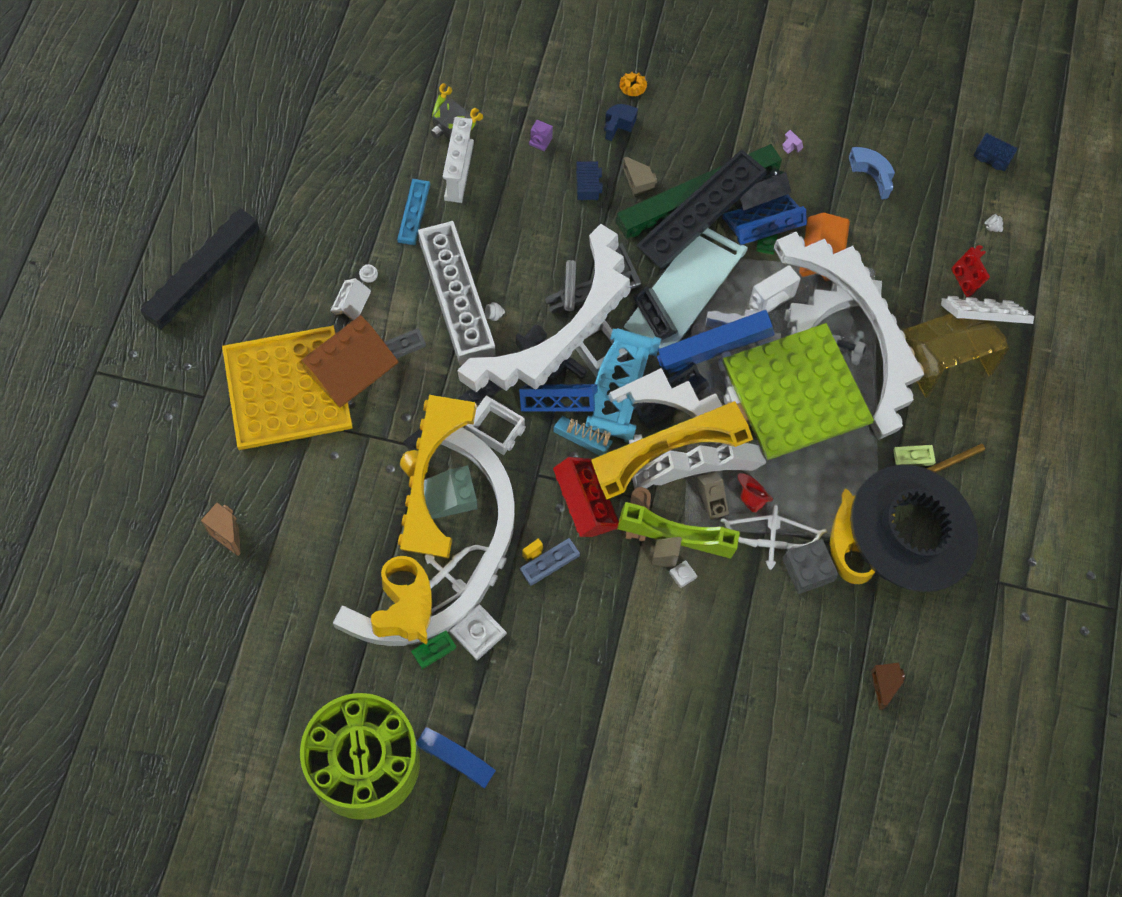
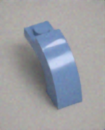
M852 147L849 155L852 171L865 172L871 175L877 182L881 199L889 198L891 191H893L892 178L895 173L889 161L871 149Z

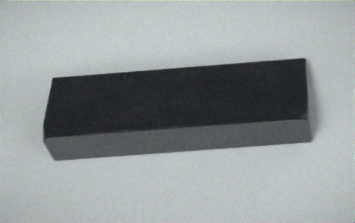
M645 287L633 297L656 337L663 340L678 332L652 288Z

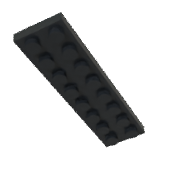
M741 149L636 245L637 248L662 270L767 174V170Z

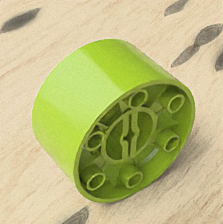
M355 693L330 701L312 717L302 736L300 761L305 778L320 801L330 810L341 816L364 820L385 815L404 802L417 781L420 769V754L412 726L405 714L395 704L380 696ZM367 712L387 716L379 727L366 722ZM345 717L348 725L342 727L336 734L328 730L333 723ZM392 721H396L399 724L395 730L388 728V724ZM324 733L325 738L322 741L318 742L320 737ZM408 736L411 745V758L392 756L390 743ZM367 739L376 742L382 748L380 762L372 771L373 759L368 749ZM350 743L352 747L349 753L354 763L355 775L346 772L341 767L342 754ZM314 752L328 753L329 766L313 773L312 760ZM396 763H403L405 765L401 772L393 770ZM323 775L330 776V780L326 784L319 783V779ZM384 775H387L398 785L386 796L378 799L373 785L380 781ZM341 782L354 786L352 804L342 803L330 798ZM362 790L370 792L369 797L365 800H361L358 797Z

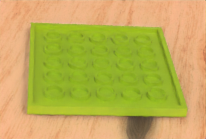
M827 323L722 359L726 372L767 460L872 424L874 421Z

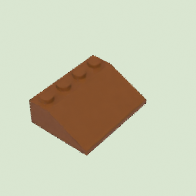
M361 315L301 360L304 370L339 408L399 363L377 332Z

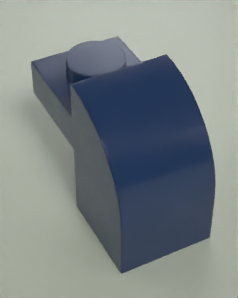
M617 104L609 108L605 117V139L612 141L618 128L631 132L637 120L638 108L626 104Z

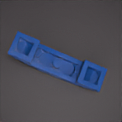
M427 727L417 740V745L420 749L431 756L434 755L484 789L496 771L471 752Z

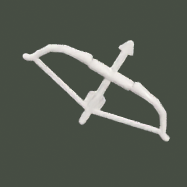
M777 505L773 506L772 515L731 521L722 518L721 522L728 529H731V524L768 519V527L771 529L770 540L747 539L739 536L738 542L752 547H757V545L769 547V560L766 561V564L770 570L776 564L774 561V548L787 549L789 551L806 545L775 541L776 530L780 528V521L816 533L817 536L809 543L818 541L823 534L827 533L826 529L819 531L778 516Z
M480 545L466 547L454 555L452 560L443 568L434 560V556L425 555L427 564L431 563L439 570L434 578L429 580L431 589L446 577L453 583L452 588L457 592L451 598L432 608V613L464 593L489 547ZM476 549L485 551L467 584L461 579L456 580L449 574L456 566V563L468 552Z

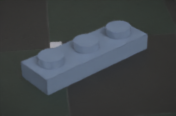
M568 538L522 566L520 572L528 584L532 586L579 557L580 552L571 539Z

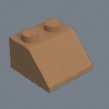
M216 503L203 517L201 522L210 536L239 556L241 551L237 519L232 515L233 511L228 506L223 505L222 507Z

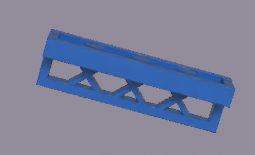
M543 384L535 390L529 385H524L519 389L521 411H595L594 395L598 392L597 384ZM525 397H532L537 403L534 406H526ZM544 397H550L555 403L552 406H547L542 400ZM562 397H568L573 403L570 406H565L560 400ZM581 397H589L590 406H583L578 400Z

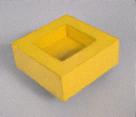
M539 538L522 549V556L527 562L531 559L534 560L542 554L543 544Z

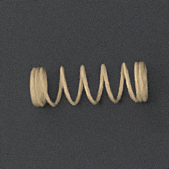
M571 419V421H570V423H569V426H568V429H567V432H568V433H571V430H572L574 424L576 423L575 436L579 433V431H580V429L582 428V426H583L582 438H584V437L586 436L587 432H588L589 429L591 428L589 440L591 441V440L593 439V437L595 436L596 432L598 431L597 444L600 442V440L602 439L603 435L605 434V439H604L603 445H604V446L607 445L611 432H608V433H607V431H604V433L602 434L601 438H600L599 441H598L599 431H600L599 428L595 431V433L593 434V436H592V438H591V433H592V425H591V426L588 428V430L586 431L585 435L583 436V434H584V428H585V423H583V424L581 425V427L579 428L578 432L576 433L578 421L576 420V421L574 422V419Z

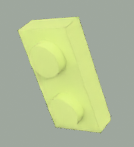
M933 445L895 447L893 450L896 465L932 466L936 463Z

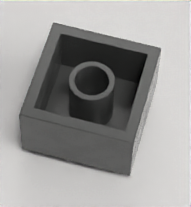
M822 539L786 551L782 559L798 594L832 583L838 576V572Z

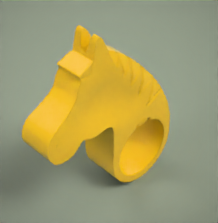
M845 488L841 494L842 504L835 515L830 537L831 557L837 572L845 581L852 584H863L869 581L875 572L872 569L867 573L854 572L847 566L844 559L845 553L850 552V550L859 552L853 538L850 521L851 508L855 496Z
M397 556L391 558L384 564L381 576L383 590L395 604L390 606L387 611L379 610L371 615L372 632L377 637L401 636L408 639V642L418 639L427 644L426 630L429 627L432 615V595L428 576L423 567L411 557ZM398 571H408L416 576L415 582L408 586L407 584L395 585L388 578Z

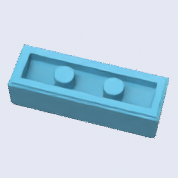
M564 416L555 424L554 433L599 456L606 454L613 441L608 440L607 445L604 446L605 437H602L597 444V433L590 441V429L586 436L582 438L583 426L575 436L576 423L571 433H568L567 429L571 420ZM577 423L576 433L578 432L579 428L581 427V425L578 424V423ZM586 427L584 428V434H583V436L585 435L586 431L588 430V428H586Z

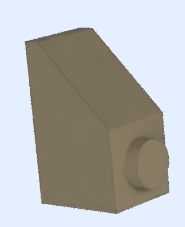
M625 157L623 159V170L633 195L637 196L654 191L657 178L655 173H652L650 167Z
M682 538L657 539L656 545H651L649 557L653 558L652 564L668 568L676 567Z

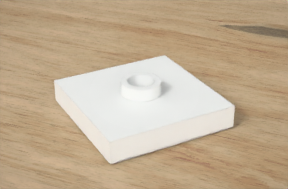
M480 604L450 629V633L476 660L480 659L507 634Z

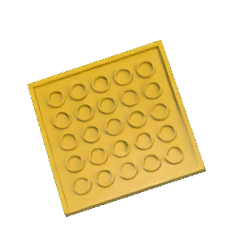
M334 325L222 346L238 450L353 429L348 403L339 408L304 370L301 361L335 335Z

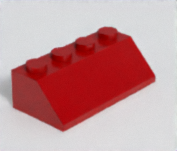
M568 457L553 468L556 480L560 485L562 495L566 500L569 513L573 518L576 531L580 537H594L618 528L619 521L610 499H606L590 458Z

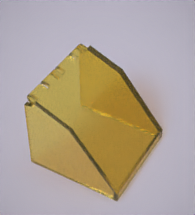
M950 313L902 330L908 346H911L914 350L917 362L923 366L924 375L917 382L925 398L930 396L944 370L957 365L956 358L960 364L974 360L975 357L979 358L988 376H991L1009 350L1007 338L991 320L956 318Z

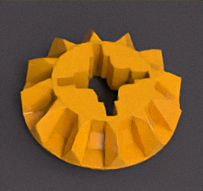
M632 71L630 74L625 73L621 77L619 85L621 91L626 95L639 96L645 92L647 81L645 76H641L640 73L635 74ZM636 80V84L631 87V82Z

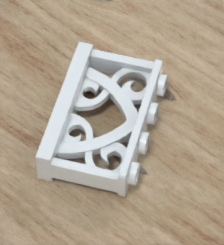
M455 117L443 172V179H446L447 182L444 195L445 201L459 203L463 201L474 140L470 139L472 119Z

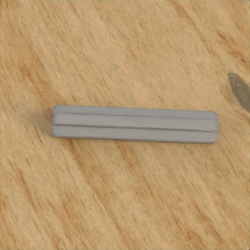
M574 260L566 262L564 306L566 311H573L575 305L576 262Z

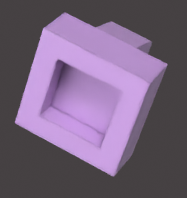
M789 130L785 134L786 141L782 144L783 150L788 154L794 149L799 152L803 148V143Z

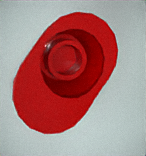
M744 473L737 475L739 482L743 486L740 499L752 512L756 513L764 507L767 501H773V498L756 479Z

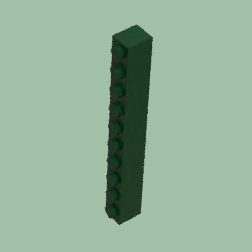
M772 144L748 154L767 170L766 175L772 170L780 169L782 159ZM722 166L618 212L616 223L625 238L636 237L641 232L656 227Z

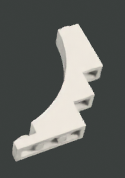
M662 368L620 387L608 395L611 402L616 400L617 403L627 399V395H629L633 404L642 402L665 404L677 408L693 418L722 406L716 393L699 401L689 381L671 388Z
M744 443L733 447L728 444H722L717 448L700 445L688 453L671 450L643 466L633 476L632 480L634 489L638 487L648 488L653 484L663 485L684 477L713 471H753L766 464V460L760 445Z

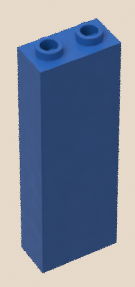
M765 309L658 349L660 355L657 356V359L662 369H666L671 374L682 370L692 362L698 364L720 356L723 352H731L775 335V332Z

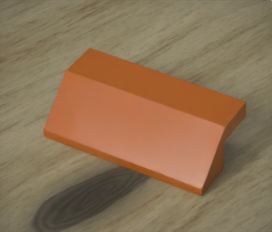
M827 213L808 217L804 239L805 247L825 239L827 244L831 245L833 254L846 249L850 221L846 218ZM800 267L799 273L802 277L816 274V272L807 268ZM822 276L825 281H830L827 277Z

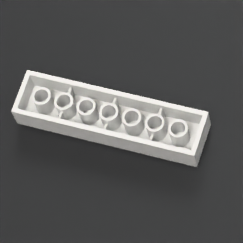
M450 221L418 230L419 242L459 365H463L469 358L495 356V344L454 222Z

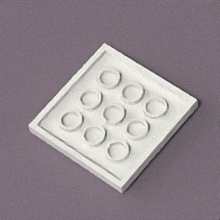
M948 296V299L942 298L941 306L956 318L1033 324L1034 316L1028 313V310H1024L1019 304H1015L1014 301L1003 300L1002 303H999L994 299L977 301V298L966 297V300H961L957 296Z

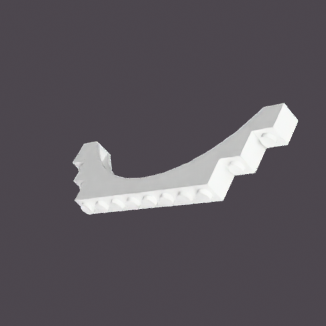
M600 224L589 235L590 248L595 262V275L591 291L583 307L570 323L556 335L539 345L521 352L499 357L469 358L457 370L459 380L475 392L481 387H485L488 380H491L505 391L514 386L518 378L535 390L540 385L545 384L551 373L558 370L560 364L571 356L572 351L583 343L585 337L588 334H592L596 326L606 319L607 314L618 306L619 301L630 293V279L621 274L625 267L624 256L616 252L619 245L618 234Z
M797 232L778 239L774 249L782 263L807 268L827 277L843 288L860 305L871 321L879 339L882 352L884 381L880 401L873 415L874 421L870 426L878 440L899 431L903 426L902 418L898 413L896 414V411L909 406L914 400L912 391L906 386L920 380L924 375V369L921 363L917 362L912 347L908 346L904 332L898 328L895 316L888 310L886 300L879 294V288L872 281L869 269L866 266L864 267L860 253L851 246L833 254L831 245L827 244L825 239L805 247L803 238L799 237Z

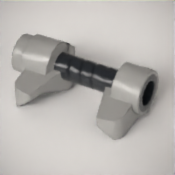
M833 334L839 349L843 348L852 351L851 362L858 365L861 357L865 354L866 343L857 341L855 344L841 340V336L838 334Z

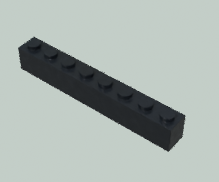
M241 208L234 212L224 225H221L212 237H209L205 244L199 250H196L187 262L182 264L180 270L175 275H172L162 288H159L149 301L143 304L140 309L143 317L159 330H162L259 230L257 219Z

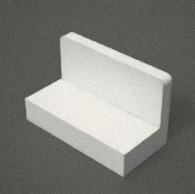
M356 278L345 280L330 311L335 315L344 313L352 320L360 316L371 290Z

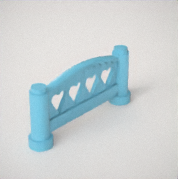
M613 328L610 338L614 340L613 344L602 361L595 384L598 386V392L594 395L595 411H593L592 416L588 415L585 427L589 428L592 425V430L594 431L599 428L601 433H604V431H607V433L611 432V436L624 439V442L629 443V440H633L636 431V425L629 424L634 408L629 395H627L628 398L619 403L616 400L611 402L619 412L604 415L602 413V409L605 408L604 402L610 401L607 392L610 390L609 384L615 383L620 388L642 378L648 356L657 355L661 338L655 336L650 338L619 328ZM621 348L626 349L634 359L618 362L619 350ZM620 366L629 377L614 380L612 378V374L615 373L614 367Z

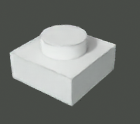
M686 560L669 571L680 588L697 578L696 573Z

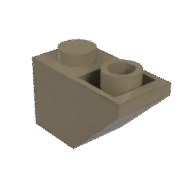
M715 471L697 476L700 495L710 520L728 515L723 479Z

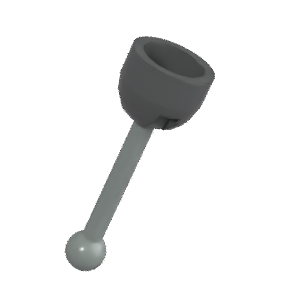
M863 331L857 333L858 337L853 344L864 338L865 333ZM850 350L841 352L847 366L851 363L850 353L852 351Z

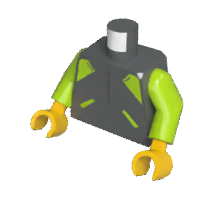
M444 83L439 87L442 94L438 96L432 113L434 128L430 132L436 139L441 135H445L448 139L451 138L455 117L472 119L471 130L476 125V120L481 121L483 119V114L478 113L479 110L477 108H473L469 113L450 97L446 98V95L452 93V88L449 86L447 91L444 92L446 87Z

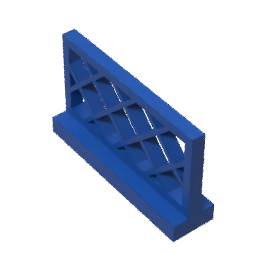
M788 194L746 210L738 209L723 214L724 221L736 234L737 242L740 245L807 225L806 209L804 206L799 207Z

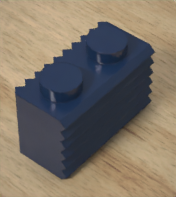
M986 133L973 156L980 162H986L992 165L994 169L1005 172L1017 151V147L1011 146V144Z
M577 161V200H598L599 193H602V182H599V178H602V167H598V161Z

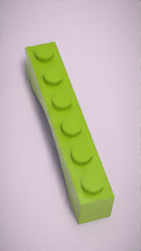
M625 502L622 508L617 528L653 539L681 537L680 546L727 558H732L737 550L740 531L724 527H697L676 523L656 515L646 507Z

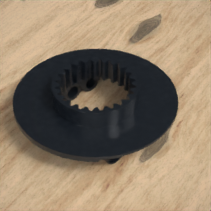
M895 465L877 471L858 489L851 508V530L855 544L863 559L880 577L908 590L934 592L954 585L967 574L977 554L978 530L970 506L962 494L949 481L937 473L922 467ZM912 504L914 506L932 508L931 513L937 514L936 519L941 520L939 526L943 528L940 531L943 535L940 538L941 542L936 548L918 551L917 547L912 549L910 543L904 544V538L898 537L900 532L894 530L896 524L892 523L895 520L893 514L896 512L895 508L897 506Z

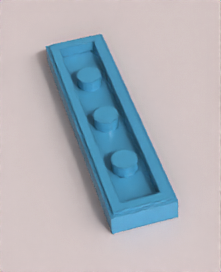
M412 179L397 239L398 243L416 245L430 181Z

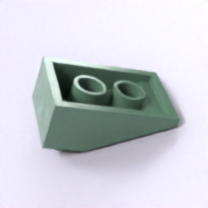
M468 466L450 469L424 480L425 501L432 519L477 509V499Z

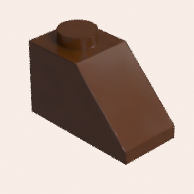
M899 663L875 665L871 670L879 710H883L889 704L905 680L904 670L900 669Z

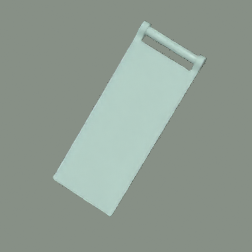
M707 228L703 234L737 252L736 255L699 235L675 257L652 288L678 330L676 334L661 340L659 349L679 342L735 265L745 255L748 247L739 245ZM638 307L624 325V329L654 338L655 335Z

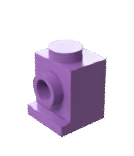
M536 120L531 128L529 145L545 151L552 140L553 126Z

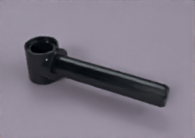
M535 324L524 337L539 345L547 340V333L542 327ZM569 357L567 360H564V366L579 378L586 376L588 370L573 358Z

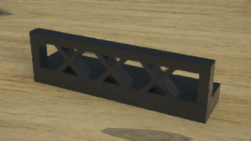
M694 362L668 379L671 387L675 382H679L678 385L689 381L696 395L710 386L708 380L700 374ZM693 370L695 375L690 379H686L687 373ZM642 402L633 404L640 421L649 429L677 410V408L659 403ZM648 403L647 410L641 412L640 407Z

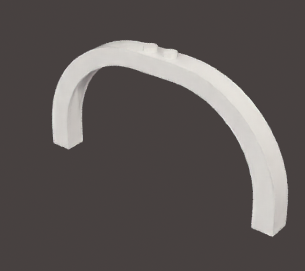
M460 428L452 433L441 445L464 455L485 474L497 500V527L491 544L467 589L452 605L431 617L429 627L426 630L427 640L432 639L445 630L449 632L450 629L479 605L489 587L494 586L498 577L496 575L498 569H502L506 562L504 557L513 534L514 497L506 470L491 448L464 428ZM343 605L333 622L336 629L363 641L378 645L406 646L422 643L418 639L408 642V639L401 636L377 637L372 632L371 618Z

